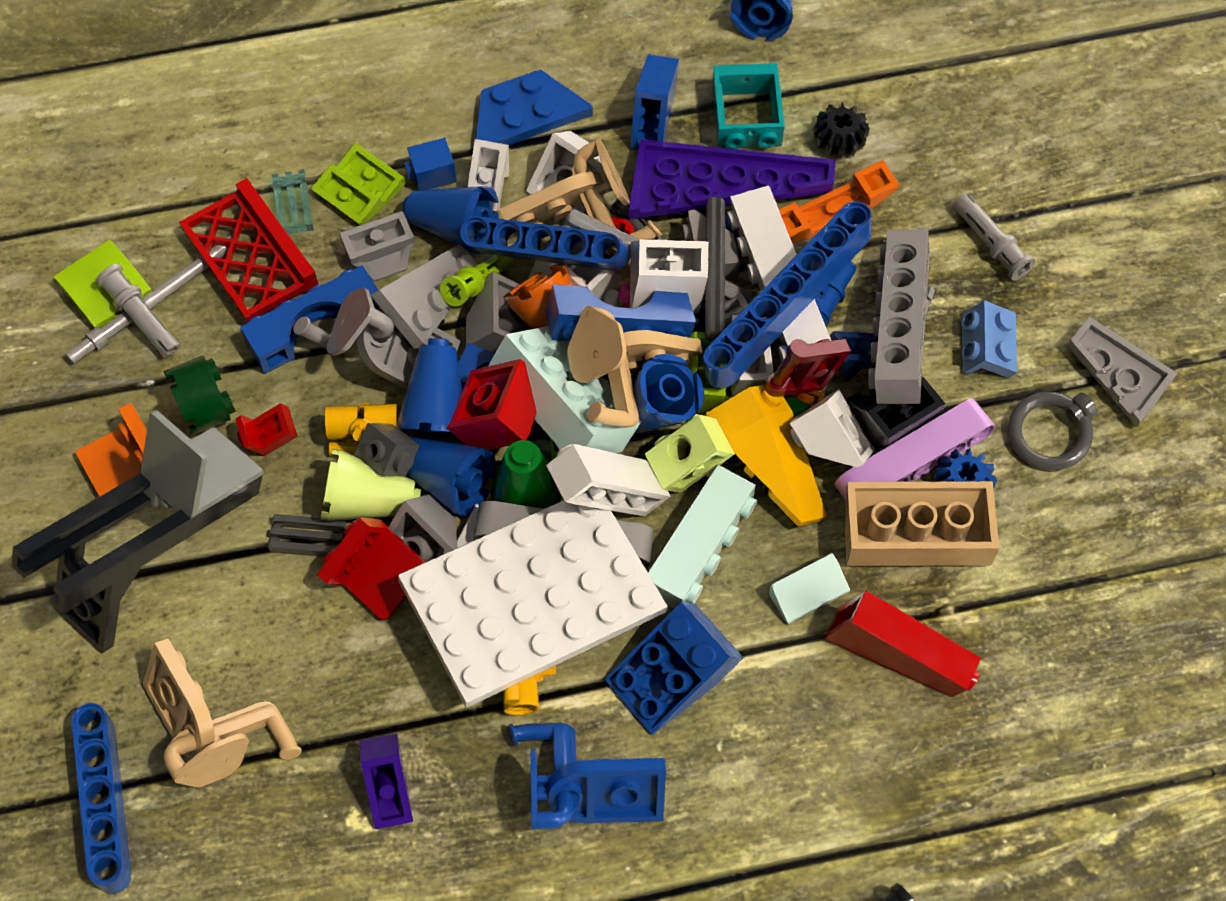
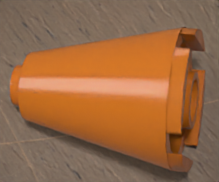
M563 263L550 266L553 273L549 275H542L541 272L534 274L509 292L511 296H505L504 299L508 306L530 329L548 326L545 309L552 285L573 286L568 270Z

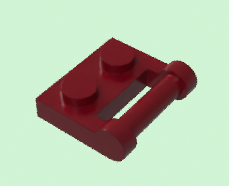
M801 339L793 340L787 348V356L777 371L770 374L764 382L765 391L773 397L823 390L851 352L846 339L834 341L823 339L812 344H807ZM797 367V370L794 372L792 377H790L795 368Z

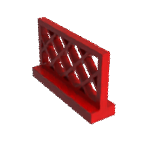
M246 178L235 184L236 192L181 220L179 225L241 315L248 322L253 317L268 312L303 291L308 293L311 288L318 285V281L312 266ZM235 204L241 210L238 220L222 217L224 210ZM202 222L212 224L209 236L195 234L191 228ZM219 225L235 228L232 239L216 237ZM242 229L258 233L255 243L238 241ZM212 246L229 247L226 259L211 257L210 251ZM235 249L252 251L249 263L233 261ZM259 252L273 254L275 258L272 267L255 264ZM229 268L246 271L242 283L227 280ZM253 272L269 275L266 287L249 284ZM276 276L290 278L294 283L284 290L272 288ZM246 292L263 295L261 303L248 309L243 303Z

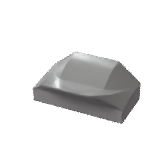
M403 211L339 233L351 264L357 267L363 265L373 281L408 269L409 254L415 239Z

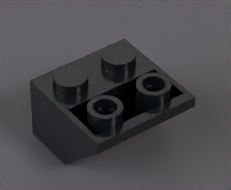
M922 377L920 404H877L875 389H869V386L846 399L847 404L868 439L878 452L942 415L946 404L924 377Z

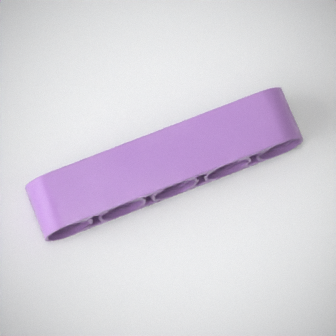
M968 399L871 456L862 466L849 469L836 480L834 486L846 501L847 482H915L938 468L940 460L944 456L950 458L951 452L955 449L963 453L983 441L994 431L996 425L975 399Z

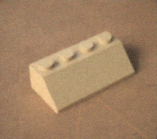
M993 481L847 482L845 511L847 566L992 565L999 550Z

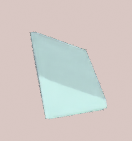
M831 553L772 584L769 596L788 625L849 593L850 588L837 559Z

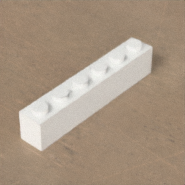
M769 185L731 196V211L727 212L731 230H737L740 236L737 238L739 252L742 257L747 256L750 264H747V270L751 283H758L760 291H757V295L797 255ZM815 299L779 335L778 338L782 346L778 347L782 362L787 356V348L793 340L801 339L807 344L816 343L823 339L831 341Z

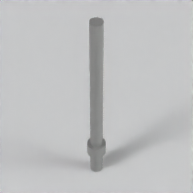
M215 245L210 251V256L222 258L227 254L229 247ZM200 256L142 298L150 309L207 269L208 266ZM123 311L100 329L96 326L85 334L86 339L66 352V357L74 365L94 349L99 351L109 344L108 339L132 323L133 320Z

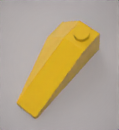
M764 385L748 387L704 415L717 419L735 455L746 465L743 470L750 478L756 475L769 488L768 496L798 527L824 521L827 518L805 448H800L791 435L790 430L792 426L790 422L794 419V415L783 396L773 397L765 391Z

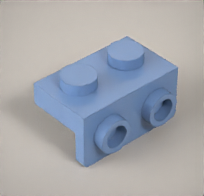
M985 300L964 312L961 320L962 372L971 374L983 368L1006 378L1016 374V313Z

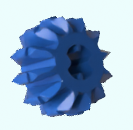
M971 448L967 449L964 455L955 449L951 452L950 458L944 456L940 460V468L936 470L934 479L937 482L993 481V488L997 482L996 477L992 475L994 464H983L985 460L984 453L977 457L972 456Z

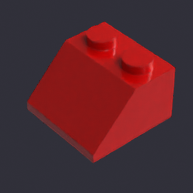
M518 359L471 370L447 429L466 445L482 447L486 450L510 446L519 440H527L537 412L525 362Z

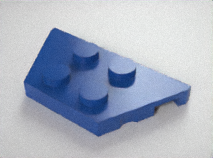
M540 69L481 90L476 139L511 145L593 116V107L589 102Z

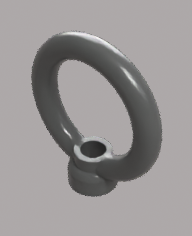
M1040 392L1030 395L1014 408L1008 423L1010 443L1016 454L1035 468L1058 471L1072 467L1086 456L1093 440L1091 419L1098 414L1097 407L1092 399L1083 392H1080L1073 398L1057 392ZM1041 406H1056L1064 409L1069 420L1078 425L1079 437L1074 448L1068 453L1056 457L1044 456L1032 450L1022 434L1023 421L1029 412Z

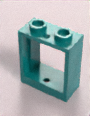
M778 63L713 65L712 92L717 147L739 149L741 147L770 148L782 146L785 125ZM769 94L772 123L725 124L723 95Z

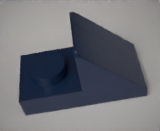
M833 331L830 334L831 341L846 339L851 350L838 368L844 383L849 382L862 369L876 367V363L871 362V343L878 342V337L874 338L873 333Z

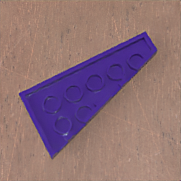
M640 139L628 219L706 209L707 200L710 197H722L725 200V206H731V196L768 185L775 200L829 193L833 191L836 160Z

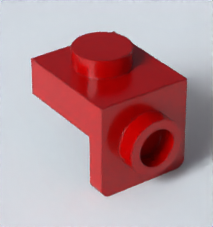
M281 403L253 420L243 415L235 418L239 430L237 437L241 445L245 449L262 456H266L298 437L289 407Z

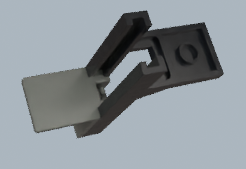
M156 410L149 414L141 473L13 546L11 567L25 578L59 558L56 585H54L55 595L50 598V603L101 653H104L114 646L120 601L141 566L258 495L264 470L215 427L191 440ZM151 504L153 507L163 505L166 509L174 508L171 516L93 563L89 564L84 559L86 541L147 505Z

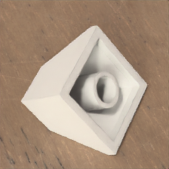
M572 131L553 133L526 191L533 194L571 177L574 156L580 148L589 144V142ZM599 156L587 161L591 171H596L600 174L604 170ZM581 204L573 209L582 212L585 207L584 204Z
M839 389L796 416L790 422L792 426L790 431L795 443L800 448L804 447L810 455L858 468L867 461L875 450Z

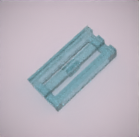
M298 170L296 175H292L291 171L285 172L283 177H279V174H272L277 217L287 234L314 230L305 170ZM300 183L305 223L299 224L294 184ZM286 185L292 220L291 226H286L281 186Z

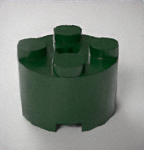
M204 355L163 371L167 380L174 378L176 381L175 384L170 385L171 391L184 421L192 420L194 423L188 427L191 436L231 420L229 414L236 411L226 390L220 392L217 387L216 381L222 378L212 358L206 360Z

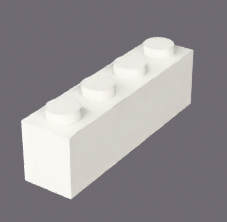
M571 444L562 448L557 453V457L546 465L565 503L646 516L671 497L667 490L662 489L648 460Z

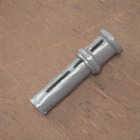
M964 193L955 200L952 206L953 209L962 216L968 225L990 248V256L994 261L999 260L1009 271L1008 276L1011 280L1015 281L1022 278L1033 268L1036 262L1035 259L1030 255L1027 256L1017 245V239L1014 236L1006 235L969 193Z
M116 263L103 270L95 279V284L107 291L114 300L113 305L120 311L125 310L163 358H167L175 353V349H179L181 344L143 301L141 289L137 285L133 286L122 273L123 267Z

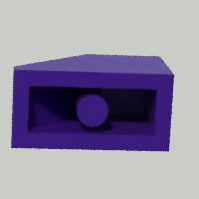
M398 734L361 740L360 761L375 830L413 822Z

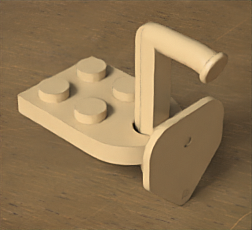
M599 138L584 145L577 151L574 156L571 177L501 208L500 212L505 220L543 224L542 222L553 217L555 219L565 218L573 208L584 204L589 216L616 228L602 195L613 190L616 197L625 206L630 204L621 178ZM599 156L604 170L600 174L599 172L591 171L587 163L588 160ZM648 220L645 227L630 235L642 240H653L657 236L661 237L662 233ZM607 248L605 254L613 257L616 251Z
M586 306L583 309L567 348L571 374L576 381L589 383L606 374L609 376L615 409L605 408L601 402H595L588 409L587 419L592 423L599 422L605 425L627 428L634 427L639 421L631 375H637L642 365L656 355L671 354L683 358L689 364L691 358L703 353L701 340L650 330L623 332L622 325L615 320L609 311L592 306Z
M169 639L154 643L142 685L173 738L165 749L164 761L175 783L199 788L229 776L239 768L247 750L249 740L245 734L265 726L269 727L280 747L279 757L281 759L291 760L300 756L302 750L297 746L290 728L278 708L270 702H259L212 720L207 705L203 700L201 686L196 680L193 681L186 670V663L182 653L178 650L175 651ZM181 755H184V756H185L186 758H188L190 761H188V762L185 764V762H184V760L182 759Z

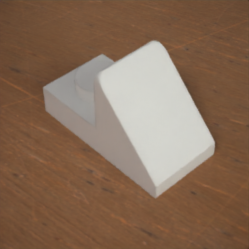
M475 139L468 187L486 186L493 188L499 202H493V211H499L504 178L509 177V145Z

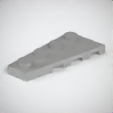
M459 244L370 296L393 321L394 325L413 348L416 349L428 340L453 307L443 300L440 294V283L449 276H455L459 269L465 266L474 267L477 264L472 256ZM459 289L451 292V295L458 293Z

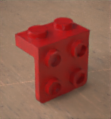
M360 517L347 527L344 533L345 538L338 547L326 555L323 560L324 565L317 573V576L326 584L345 585L380 619H390L406 598L398 582V575L426 563V561L380 519Z

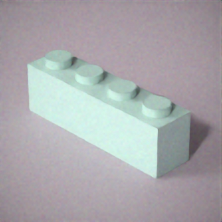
M717 465L648 572L666 605L675 609L681 602L694 604L703 589V586L700 585L706 574L710 576L714 574L721 561L720 551L724 545L730 547L739 532V528L736 527L742 517L748 519L756 506L757 500L754 499L755 484Z

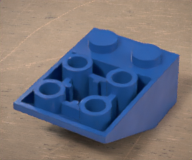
M681 602L605 678V681L647 730L654 735L716 686L744 657L696 604Z

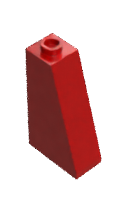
M867 590L838 608L824 638L835 645L950 697L970 691L979 677V672L976 669L981 657Z

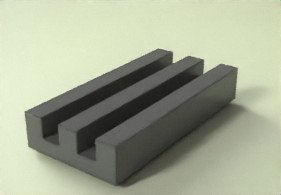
M274 514V527L271 529L272 538L269 540L268 548L270 552L326 557L345 538L344 533L347 524L345 520L326 521L314 517ZM282 527L300 528V529H311V530H323V531H334V532H337V533H333V532H322V531H310V530H299V529H288V528H282ZM280 537L302 539L304 541L336 542L335 546L283 542L280 541Z

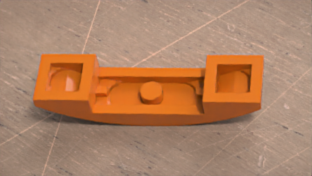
M881 160L854 173L852 182L798 207L796 202L779 209L791 242H800L813 238L846 204L862 202L872 209L898 190L899 183L885 162Z

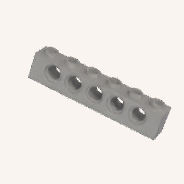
M929 229L888 230L886 244H880V264L885 265L884 268H878V288H882V292H876V313L880 312V317H874L873 334L874 338L878 337V342L871 343V362L876 363V367L869 368V389H875L877 404H920L930 262Z

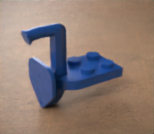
M564 723L508 725V734L513 746H517L518 742L553 740L555 772L552 775H537L536 749H530L532 830L556 829L567 824L568 821L576 823H615L664 820L665 758L577 761L575 730L572 726ZM548 793V803L552 811L538 812L537 800H547Z

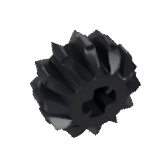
M842 101L839 108L829 104L826 112L820 111L814 125L813 134L817 138L818 148H826L827 156L833 152L838 153L841 159L844 153L854 157L857 149L863 150L870 127L866 123L865 113H857L856 105L850 109L845 108Z

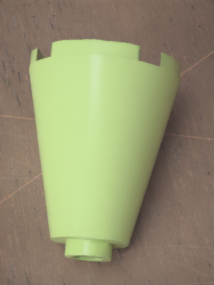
M332 449L330 458H336L337 462H330L322 506L329 507V511H322L320 520L395 517L404 501L420 497L421 489L415 488V481L405 476H381L360 458L341 450Z

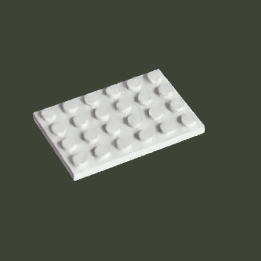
M561 501L398 575V582L466 708L664 614L668 607L612 511L565 503V501Z

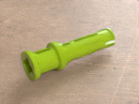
M492 255L474 267L465 266L459 269L455 276H449L440 283V294L443 300L453 307L463 305L469 297H474L481 293L484 282L490 273L495 272L500 275L504 271L509 270L514 264V258ZM459 289L458 293L451 295V292Z

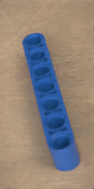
M851 202L843 206L706 348L703 359L706 378L711 386L726 388L734 384L869 242L871 238V210L866 204ZM741 340H749L745 343L739 342ZM718 364H726L722 367H716Z

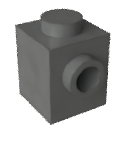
M368 423L354 454L381 476H406L414 463V458L420 445L393 424Z

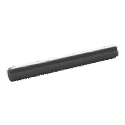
M710 197L706 205L708 278L705 286V338L709 341L715 340L725 329V200L722 197Z

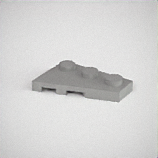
M1091 317L1087 318L1068 344V348L1136 427L1140 425L1177 375L1175 371Z

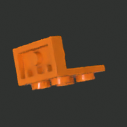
M132 403L118 409L124 422L118 424L119 429L76 451V455L99 497L141 473L147 430Z

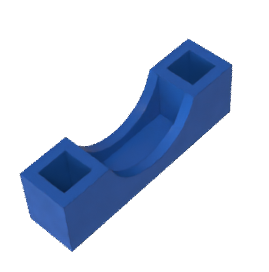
M363 265L353 270L344 271L338 278L324 285H317L311 288L308 293L294 300L285 301L278 308L263 316L253 317L247 324L240 327L245 343L264 375L295 359L294 349L298 335L294 333L293 328L298 319L308 317L311 323L323 319H336L343 301L351 292L362 287L368 289L370 295L378 291ZM371 297L374 308L379 309V305Z
M553 284L545 309L551 340L570 341L581 313L586 306L598 307L609 311L615 320L622 325L623 332L650 330L690 338L696 323L688 293L654 291L652 299L647 304L637 308H620L601 301L586 286Z

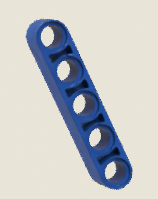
M472 216L466 219L460 229L462 241L483 254L563 263L612 271L624 268L630 259L628 245L616 235L608 232ZM485 228L484 238L476 242L477 232ZM517 232V241L513 245L508 246L507 240L509 236ZM550 236L551 242L549 246L544 250H540L541 240ZM583 240V249L580 253L573 255V245ZM616 244V254L610 259H605L606 249Z
M86 703L77 708L72 716L86 868L88 877L103 892L117 894L122 892L131 880V865L116 731L112 719L100 705ZM101 719L100 725L95 730L86 731L88 724L92 720ZM105 754L103 763L97 767H90V763L95 756ZM109 791V796L103 803L94 804V798L99 792ZM113 827V833L108 840L103 842L97 841L98 835L103 829ZM117 865V871L112 878L108 880L101 879L102 872L107 866Z

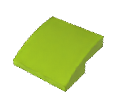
M355 142L337 166L332 163L328 166L311 190L361 226L376 216L400 192L408 181Z
M110 239L53 276L59 287L75 303L83 317L93 328L97 326L99 329L123 312L115 308L113 305L114 300L107 291L95 284L97 276L107 267L116 263L120 264L123 267L122 273L133 286L137 285L141 289V298L152 291L130 261Z

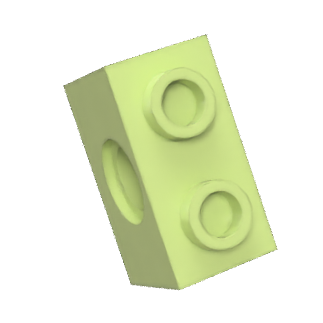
M696 414L690 420L681 423L682 427L672 434L659 438L654 443L655 446L645 453L663 490L681 493L714 470L717 465L722 464L735 454L716 418ZM690 445V453L686 457V449Z

